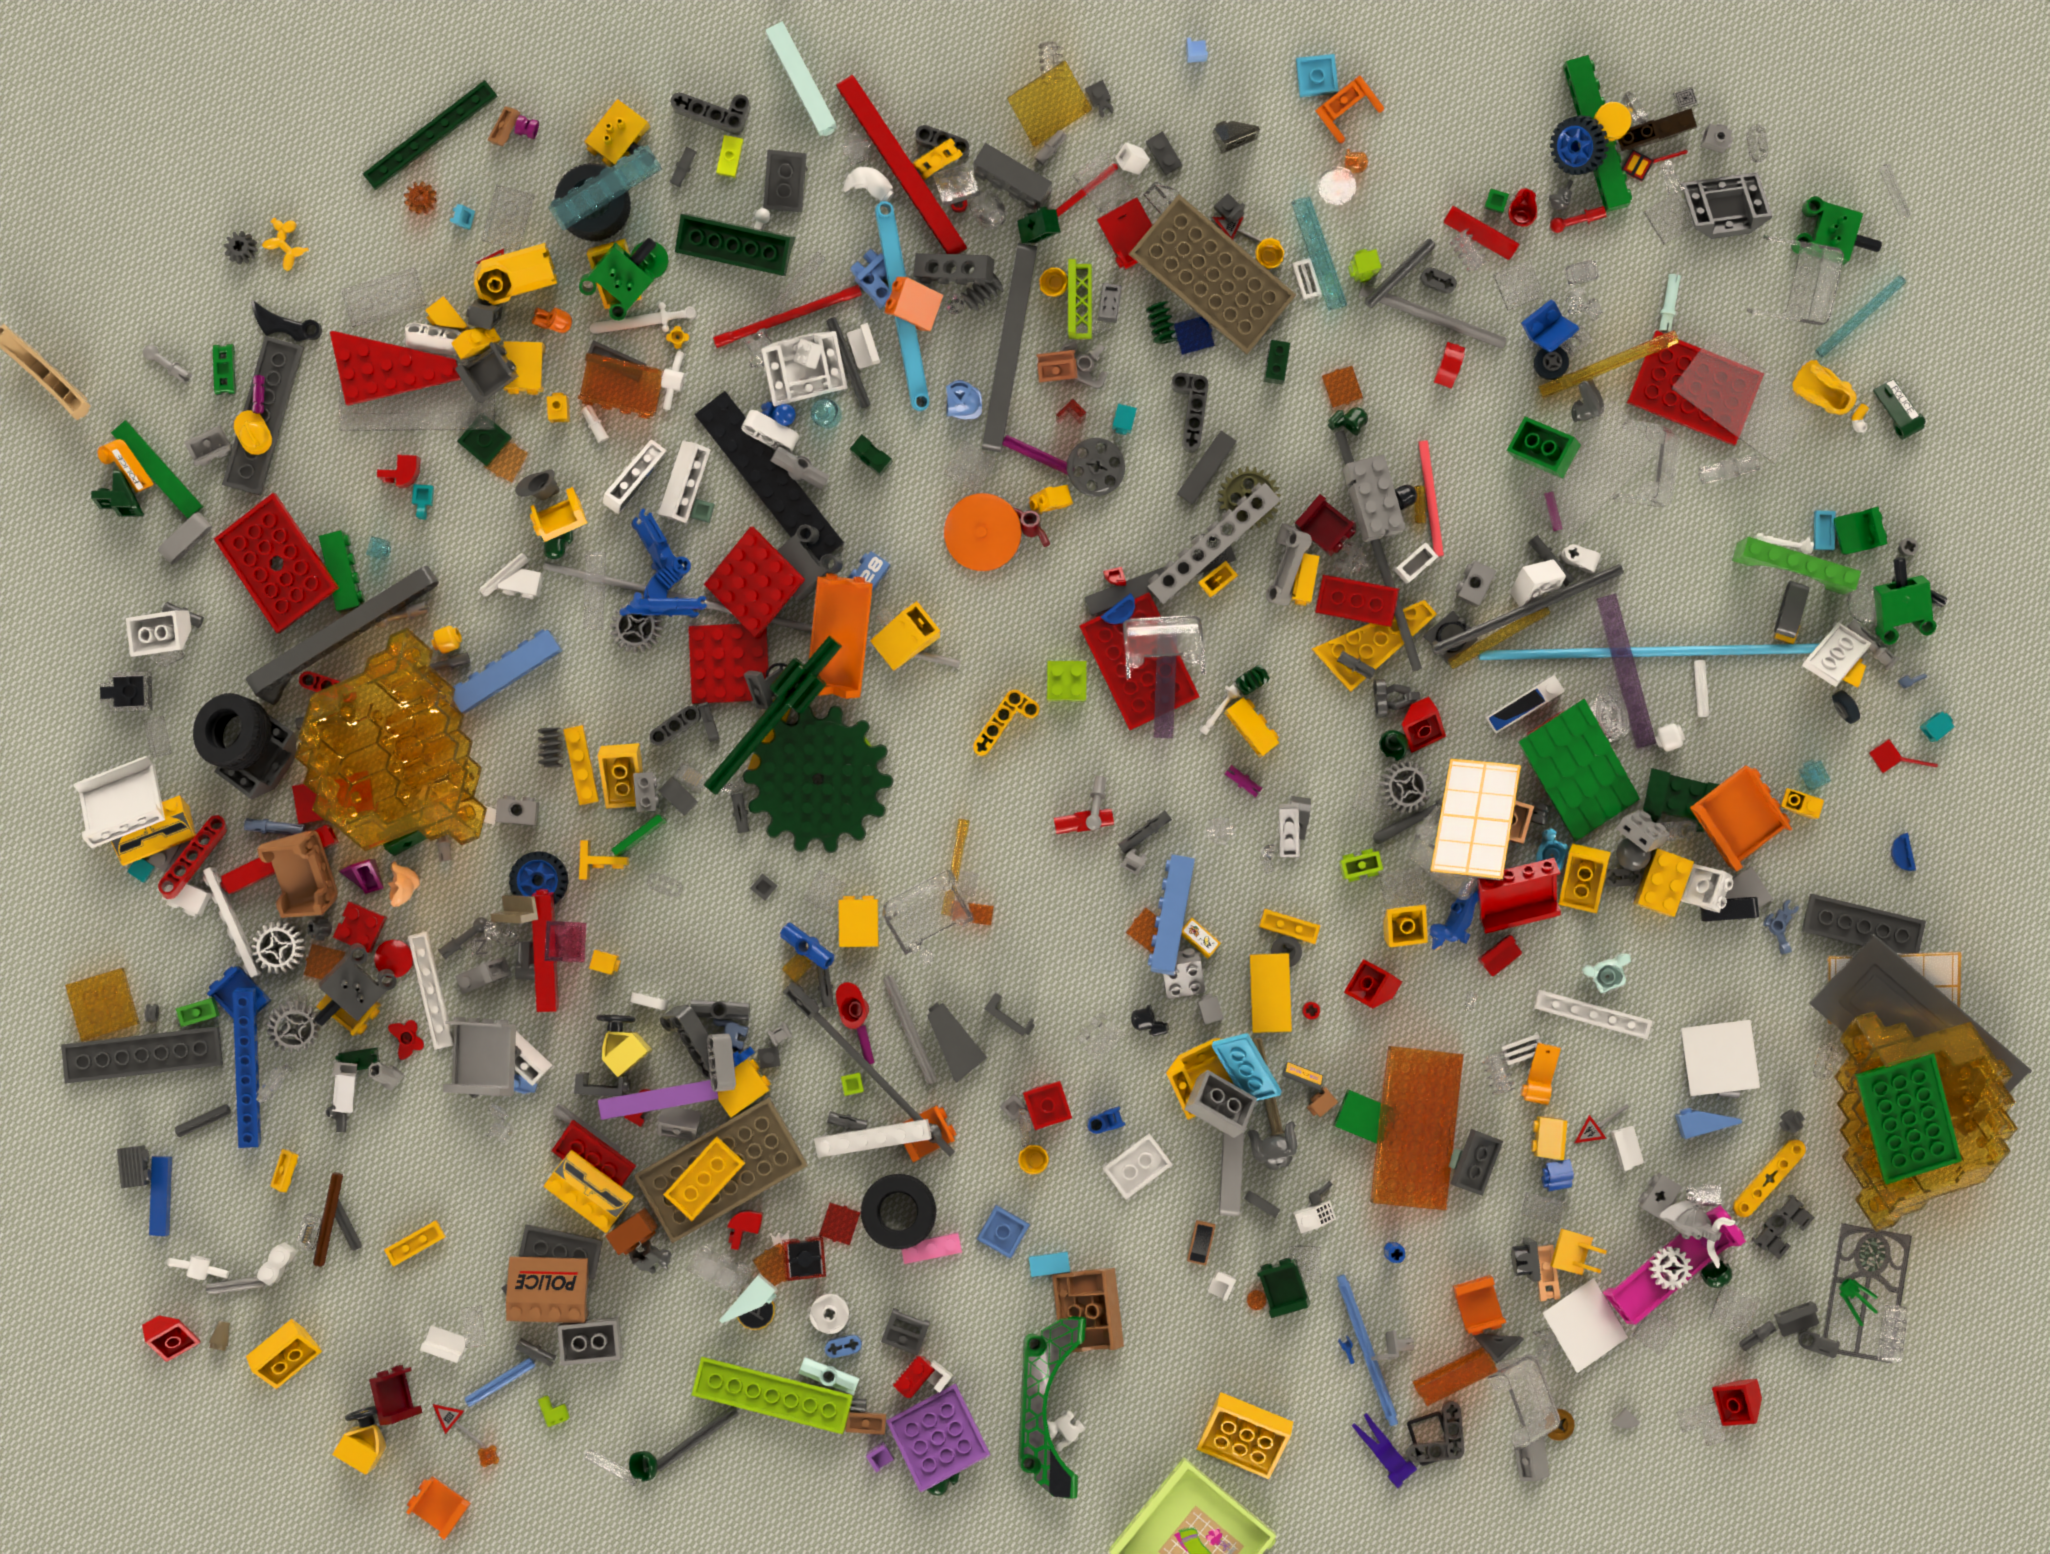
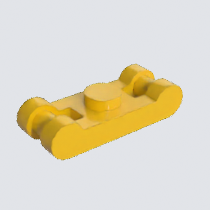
M952 138L912 163L915 169L918 168L920 171V176L923 180L963 155L960 149L957 150L954 146L955 142ZM948 149L951 154L948 155L945 150ZM925 162L929 163V168H926V166L924 165Z

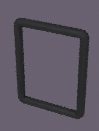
M1434 1412L1408 1421L1407 1426L1413 1444L1417 1443L1411 1426L1413 1423L1438 1416L1444 1432L1441 1412ZM1415 1448L1416 1454L1418 1456V1454L1421 1453L1417 1450V1448ZM1437 1461L1421 1462L1420 1465L1425 1466Z

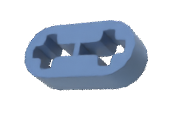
M848 1335L831 1339L826 1343L825 1353L831 1358L857 1353L862 1346L861 1338L857 1335ZM850 1339L858 1342L856 1349H852L851 1346L845 1347V1344H849ZM832 1343L835 1346L842 1345V1348L837 1349L836 1354H833V1351L828 1349Z

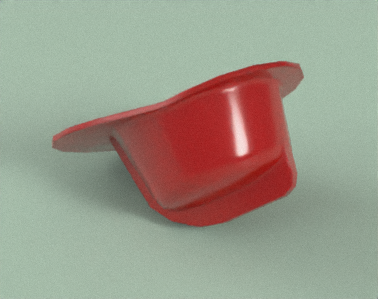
M845 982L837 988L835 994L842 1023L849 1029H856L867 1018L869 1005L855 984Z

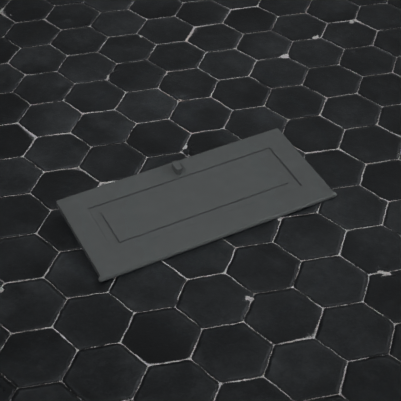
M1875 934L1871 935V938L1809 1002L1811 1006L1881 1066L1933 1051L1953 1128L1965 1138L2028 1073L2032 1072L2028 1066Z

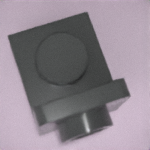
M1229 193L1214 205V209L1229 224L1234 220L1238 221L1244 215L1245 204H1239Z

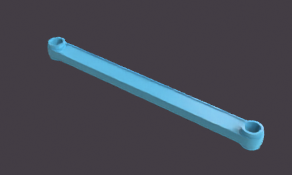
M882 201L876 206L875 215L891 294L893 282L897 277H906L894 209L891 203ZM880 206H885L888 209L887 215L881 213ZM895 316L911 406L916 411H923L929 406V396L916 327ZM917 397L923 399V407L917 405Z

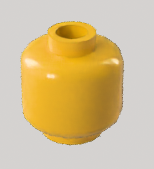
M449 625L434 631V639L431 640L435 650L446 654L460 647L462 637L457 628Z

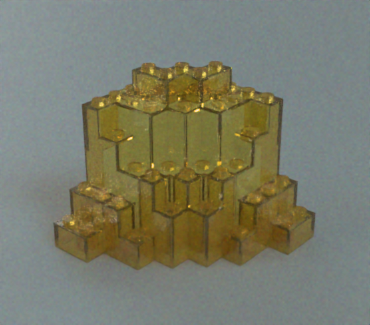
M408 627L391 634L386 649L369 656L363 672L312 694L298 739L302 742L298 744L295 758L308 769L303 784L317 795L312 810L325 821H330L364 851L373 849L416 830L421 832L430 841L449 834L460 845H464L480 838L487 808L474 797L482 767L469 756L473 741L460 730L464 715L451 704L455 688L429 666L433 650Z
M1874 1011L1856 1016L1840 1037V1041L1849 1053V1057L1834 1076L1844 1091L1837 1105L1847 1119L1839 1130L1849 1145L1842 1158L1862 1187V1191L1855 1200L1874 1230L1878 1232L1895 1226L1902 1216L1922 1210L1931 1199L1984 1183L2011 1151L2005 1141L2009 1140L2018 1130L2007 1113L2015 1103L2012 1095L2005 1087L2013 1074L2003 1059L1997 1060L1971 1022L1914 1038L1904 1022L1884 1027ZM1934 1053L1962 1161L1885 1185L1881 1176L1855 1074L1884 1065L1889 1067Z

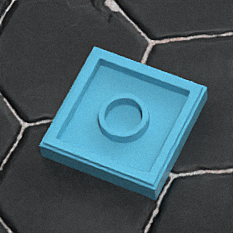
M1335 54L1296 58L1300 97L1330 95L1339 92Z

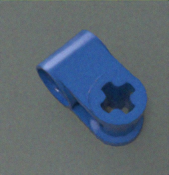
M1120 1106L1089 1117L1086 1123L1088 1130L1094 1134H1099L1125 1126L1126 1124L1122 1121L1119 1112ZM1094 1119H1098L1101 1122V1127L1098 1130L1091 1128V1122Z

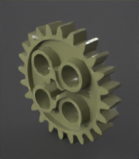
M1246 466L1245 472L1238 468L1237 475L1232 471V479L1225 477L1227 484L1221 483L1220 485L1224 490L1218 491V494L1223 496L1218 499V502L1223 503L1219 510L1225 509L1226 512L1228 509H1231L1233 511L1238 506L1231 502L1230 497L1232 495H1238L1241 499L1244 495L1249 496L1252 493L1251 489H1246L1243 486L1245 480L1252 481L1253 487L1258 483L1261 485L1266 483L1274 493L1279 490V487H1273L1276 480L1269 481L1268 479L1271 474L1263 476L1264 470L1262 469L1260 473H1257L1256 467H1254L1252 472H1250L1248 466ZM1257 497L1253 498V502L1251 501L1252 507L1255 509L1260 508L1262 502ZM1275 507L1255 523L1258 529L1261 527L1260 522L1267 525L1266 518L1271 520L1274 518L1271 512H1278ZM1241 510L1237 513L1236 517L1240 522L1246 520L1247 515L1245 511Z

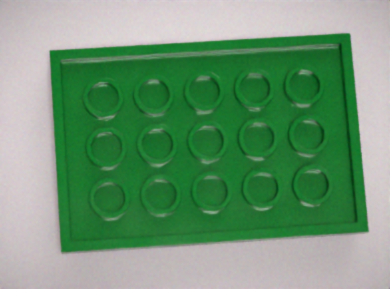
M1933 1051L1855 1074L1882 1180L1885 1185L1962 1161Z

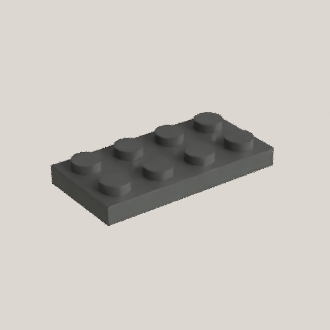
M526 1224L519 1257L588 1258V1278L595 1279L603 1240Z

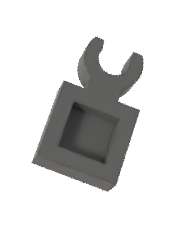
M1103 80L1085 88L1092 106L1099 105V115L1102 118L1104 117V108H1108L1110 113H1113V106L1107 103L1111 96Z

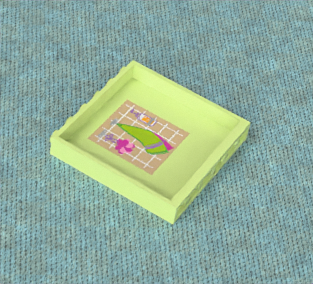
M1183 1457L1111 1545L1109 1552L1111 1554H1263L1267 1548L1270 1549L1275 1544L1276 1534Z

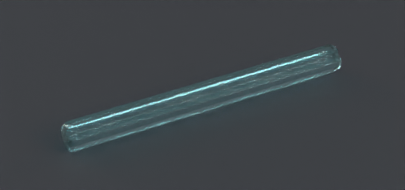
M1899 275L1818 347L1815 351L1820 358L1827 355L1906 283L1903 276Z

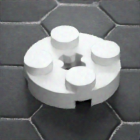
M837 1294L821 1295L811 1306V1323L817 1330L823 1333L834 1334L841 1331L849 1319V1307L846 1301ZM828 1308L835 1311L833 1314L834 1318L832 1319L824 1316Z

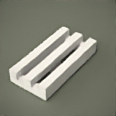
M1308 258L1292 263L1302 300L1305 301L1309 298L1321 296L1322 292L1312 259ZM1306 263H1308L1312 280L1316 289V292L1314 293L1312 291V287L1305 268ZM1299 265L1301 266V270L1309 293L1307 295L1298 269Z
M1539 1034L1501 1046L1507 1065L1533 1057L1535 1051L1511 1060L1509 1059L1510 1056L1535 1048L1537 1043H1542L1539 1039ZM1534 1039L1536 1041L1534 1044L1507 1053L1506 1049Z

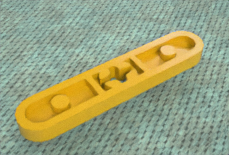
M1792 1139L1780 1149L1734 1201L1733 1211L1736 1215L1748 1217L1758 1208L1804 1156L1806 1147L1803 1142ZM1772 1173H1774L1772 1176L1773 1182L1771 1183L1768 1181L1767 1183H1765L1767 1179L1765 1175H1771Z

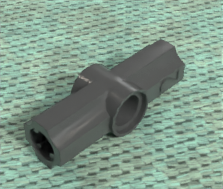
M691 1000L690 1007L701 1018L749 1020L750 1003ZM718 1004L725 1008V1012L721 1016L715 1013V1007Z

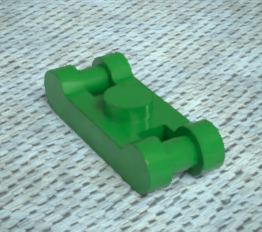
M227 344L226 346L213 345L215 395H220L223 392L236 394L234 344ZM221 354H226V359H221ZM221 379H227V385H222Z

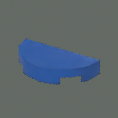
M1131 593L1104 613L1101 618L1110 624H1122L1133 615L1135 608L1133 595Z
M1904 833L1894 840L1891 847V856L1899 868L1906 871H1916L1909 835Z

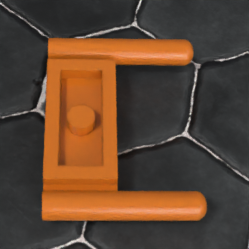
M1361 75L1315 110L1339 143H1343L1345 137L1333 121L1365 95L1379 113L1384 110V106Z

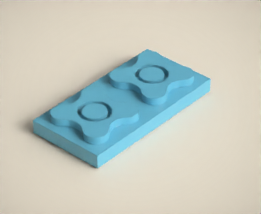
M1248 1033L1213 1041L1212 1048L1235 1086L1256 1097L1257 1101L1281 1095L1282 1090Z

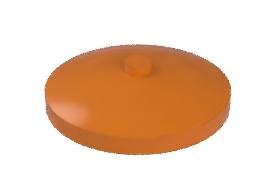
M988 493L973 494L960 500L949 512L944 526L945 543L952 557L962 566L976 571L995 570L1008 563L1016 554L1022 538L1021 522L1015 509L1004 499Z

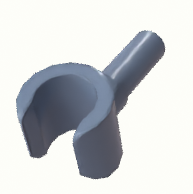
M1924 673L1912 679L1906 675L1898 680L1903 688H1907L1917 681L1927 678V675Z

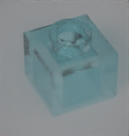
M371 536L366 555L385 561L391 552L390 542Z

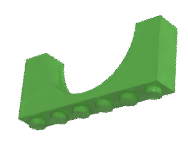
M1751 537L1737 542L1732 561L1747 566L1774 567L1810 577L1824 584L1825 590L1842 595L1856 590L1861 574L1859 570Z

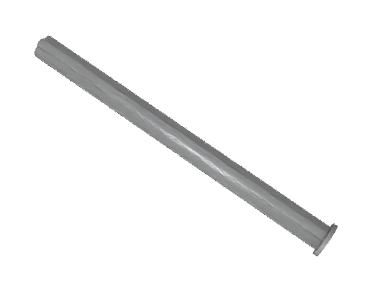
M1363 282L1358 297L1363 296L1367 298L1375 288L1365 285V282ZM1389 293L1379 301V303L1493 346L1503 348L1506 344L1507 339L1503 336Z

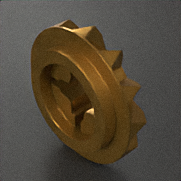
M1555 1408L1548 1412L1543 1419V1429L1553 1440H1565L1574 1431V1419L1564 1409ZM1554 1418L1558 1421L1563 1420L1561 1425L1564 1430L1558 1427L1554 1428L1556 1425L1553 1420Z

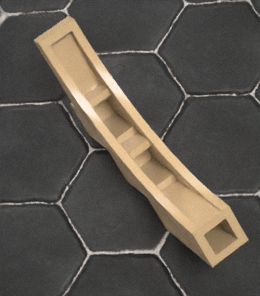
M3 323L0 327V348L44 386L77 421L80 417H84L91 407L87 402L86 396L66 380L62 373L48 363L38 351Z

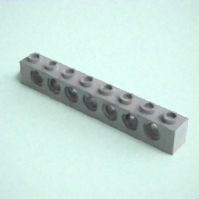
M1266 483L1255 485L1251 489L1252 494L1246 498L1244 495L1236 502L1238 506L1233 511L1228 509L1221 516L1223 519L1218 524L1214 522L1207 528V534L1203 537L1201 534L1192 541L1194 545L1190 549L1185 547L1177 554L1179 558L1174 563L1169 561L1163 567L1164 572L1160 575L1156 573L1148 580L1150 584L1147 587L1162 604L1281 501ZM1255 497L1259 498L1262 502L1261 507L1258 509L1253 508L1251 505V501ZM1240 510L1245 511L1247 514V518L1243 522H1240L1236 517ZM1226 523L1232 526V532L1229 535L1222 532V526ZM1211 536L1216 537L1218 541L1214 548L1209 547L1207 544V540ZM1196 549H1200L1203 552V557L1199 561L1194 560L1192 556L1193 551ZM1181 562H1185L1188 565V571L1184 574L1178 571V565ZM1166 575H1171L1174 579L1171 586H1165L1163 583V578Z

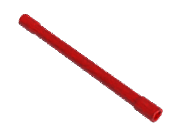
M857 284L836 294L740 329L717 335L713 339L716 347L719 348L743 337L842 301L862 296V293Z

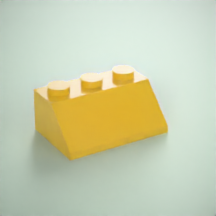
M1242 697L1229 707L1224 714L1258 757L1261 758L1279 744L1277 740L1279 736L1273 729H1268L1265 725L1267 721L1263 715H1257L1253 710L1255 705L1249 698L1245 699Z
M290 1319L250 1352L246 1359L254 1374L277 1389L320 1354L322 1350L304 1327Z

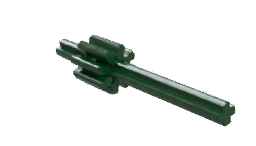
M832 636L827 637L805 664L799 659L793 658L770 685V689L777 698L704 783V786L716 795L721 791L791 707L796 712L803 713L826 686L825 681L818 674L842 647Z

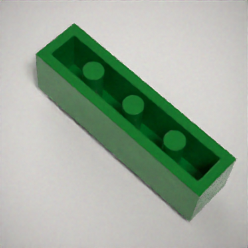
M340 530L318 536L326 569L339 587V589L332 593L336 611L343 613L356 609L363 604L362 602H365L362 590L359 591L358 583H360V577L358 572L354 570L353 565L356 564L354 554L350 553L349 546H351L349 535Z

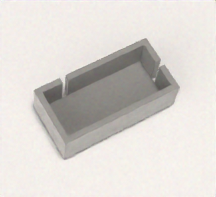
M1384 454L1347 463L1342 470L1347 485H1351L1356 481L1348 491L1363 542L1403 532L1406 527Z

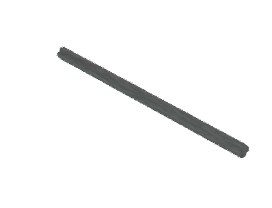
M1620 564L1436 643L1431 646L1432 651L1435 655H1438L1623 574L1624 570Z

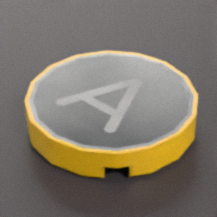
M773 1301L770 1304L766 1302L762 1307L740 1315L737 1318L746 1328L751 1330L762 1329L772 1321L775 1314V1304Z

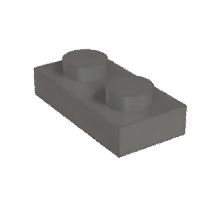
M1163 131L1146 141L1147 146L1165 175L1182 166L1180 159Z

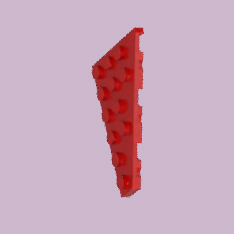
M330 331L347 406L461 380L455 370L458 366L456 359L337 331Z

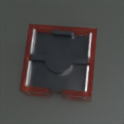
M821 1235L805 1237V1241H800L798 1238L782 1240L785 1280L794 1281L826 1277L824 1243Z

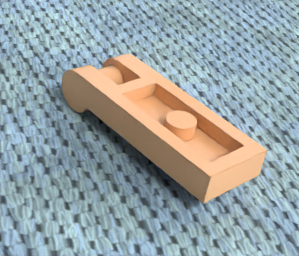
M1552 1244L1538 1246L1541 1280L1538 1281L1540 1302L1547 1301L1550 1298L1554 1300L1560 1299L1557 1268L1550 1266L1554 1254V1245ZM1552 1285V1290L1546 1291L1545 1286Z

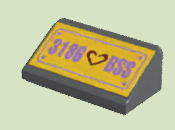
M1291 1062L1286 1063L1282 1073L1284 1077L1317 1090L1321 1089L1323 1075Z

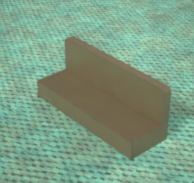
M504 895L502 896L504 911L490 914L491 922L525 923L538 920L534 896Z

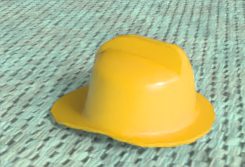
M252 410L243 411L237 415L234 421V430L242 447L248 453L260 455L269 450L272 444V436L262 416L253 413Z

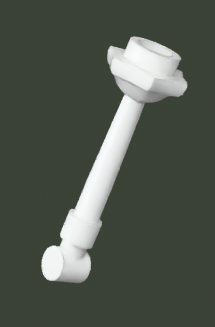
M1762 533L1756 535V539L1771 544L1800 548L1804 554H1811L1814 547V542H1811L1810 537L1806 538L1802 543L1773 538L1772 536H1764Z
M1225 686L1228 696L1212 717L1207 720L1206 725L1201 728L1200 731L1203 734L1207 735L1231 699L1242 698L1239 695L1241 691L1235 686Z

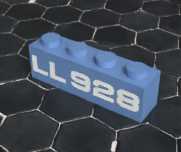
M870 551L869 554L865 553L859 561L861 563L858 570L854 569L848 578L864 577L866 582L873 583V592L891 565Z

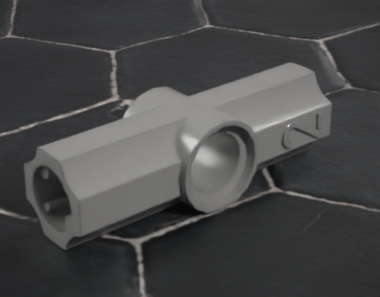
M777 447L770 460L787 470L793 480H804L822 490L829 478L828 474L812 466L811 461L807 457L802 455L796 457L781 447Z

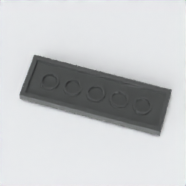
M1810 894L1801 932L1863 946L1871 938V935L1875 934L1894 952L1909 954L1919 953L1926 921Z

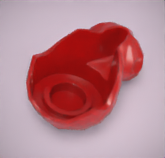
M1528 188L1518 191L1508 211L1510 221L1514 225L1521 227L1531 225L1537 218L1536 194Z

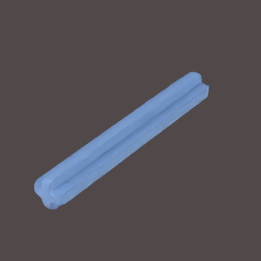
M530 1358L526 1359L465 1397L466 1404L469 1407L473 1406L535 1367L534 1361Z

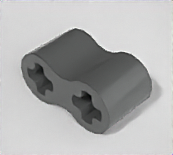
M673 777L658 790L684 816L698 803Z

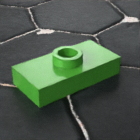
M214 997L176 1008L181 1027L220 1016Z

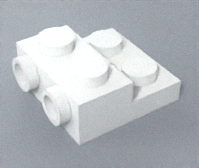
M1693 864L1681 901L1720 913L1721 908L1723 909L1727 903L1725 898L1727 891L1733 887V876L1725 871Z

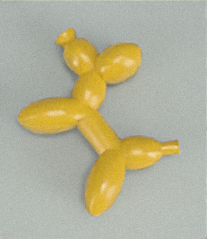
M273 218L270 222L273 223V227L278 231L277 238L264 241L262 247L268 250L280 247L286 253L282 264L283 269L289 271L294 264L295 257L301 256L304 252L309 251L308 247L291 248L285 242L287 233L293 232L297 227L294 221H287L283 224L281 221Z

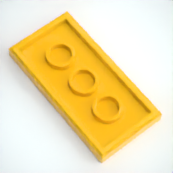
M1289 953L1250 954L1252 1032H1292Z
M715 1137L663 1195L687 1218L693 1221L743 1167L745 1162L721 1139Z

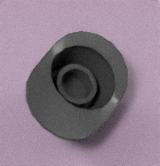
M549 469L526 476L517 484L516 494L521 497L532 495L539 500H546L550 496L559 493V487L554 479L555 472Z

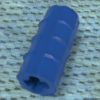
M1388 1242L1384 1246V1256L1392 1263H1401L1406 1257L1405 1249L1397 1242Z

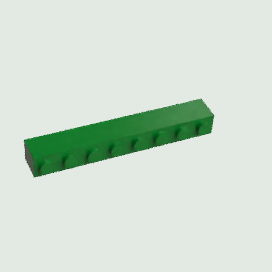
M1589 55L1566 61L1563 69L1577 116H1590L1594 119L1596 112L1605 104V100L1599 93L1600 82L1598 78L1595 79L1594 62L1590 60ZM1616 140L1606 143V146L1609 147L1608 151L1605 152L1607 157L1603 159V164L1593 171L1606 213L1628 207L1632 200L1631 190L1627 189L1625 183L1627 181L1626 173L1624 170L1622 171L1620 165L1622 162L1619 152H1616Z

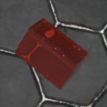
M1074 399L1056 414L1057 423L1061 422L1069 413L1079 424L1086 419V411Z

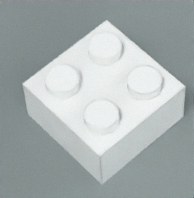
M800 339L794 356V362L816 369L823 346Z

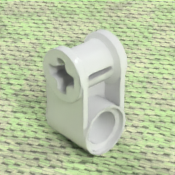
M1575 544L1569 545L1561 552L1563 562L1592 574L1595 573L1601 557L1600 553ZM1571 550L1573 551L1572 554L1575 555L1573 558H1571V554L1568 553Z

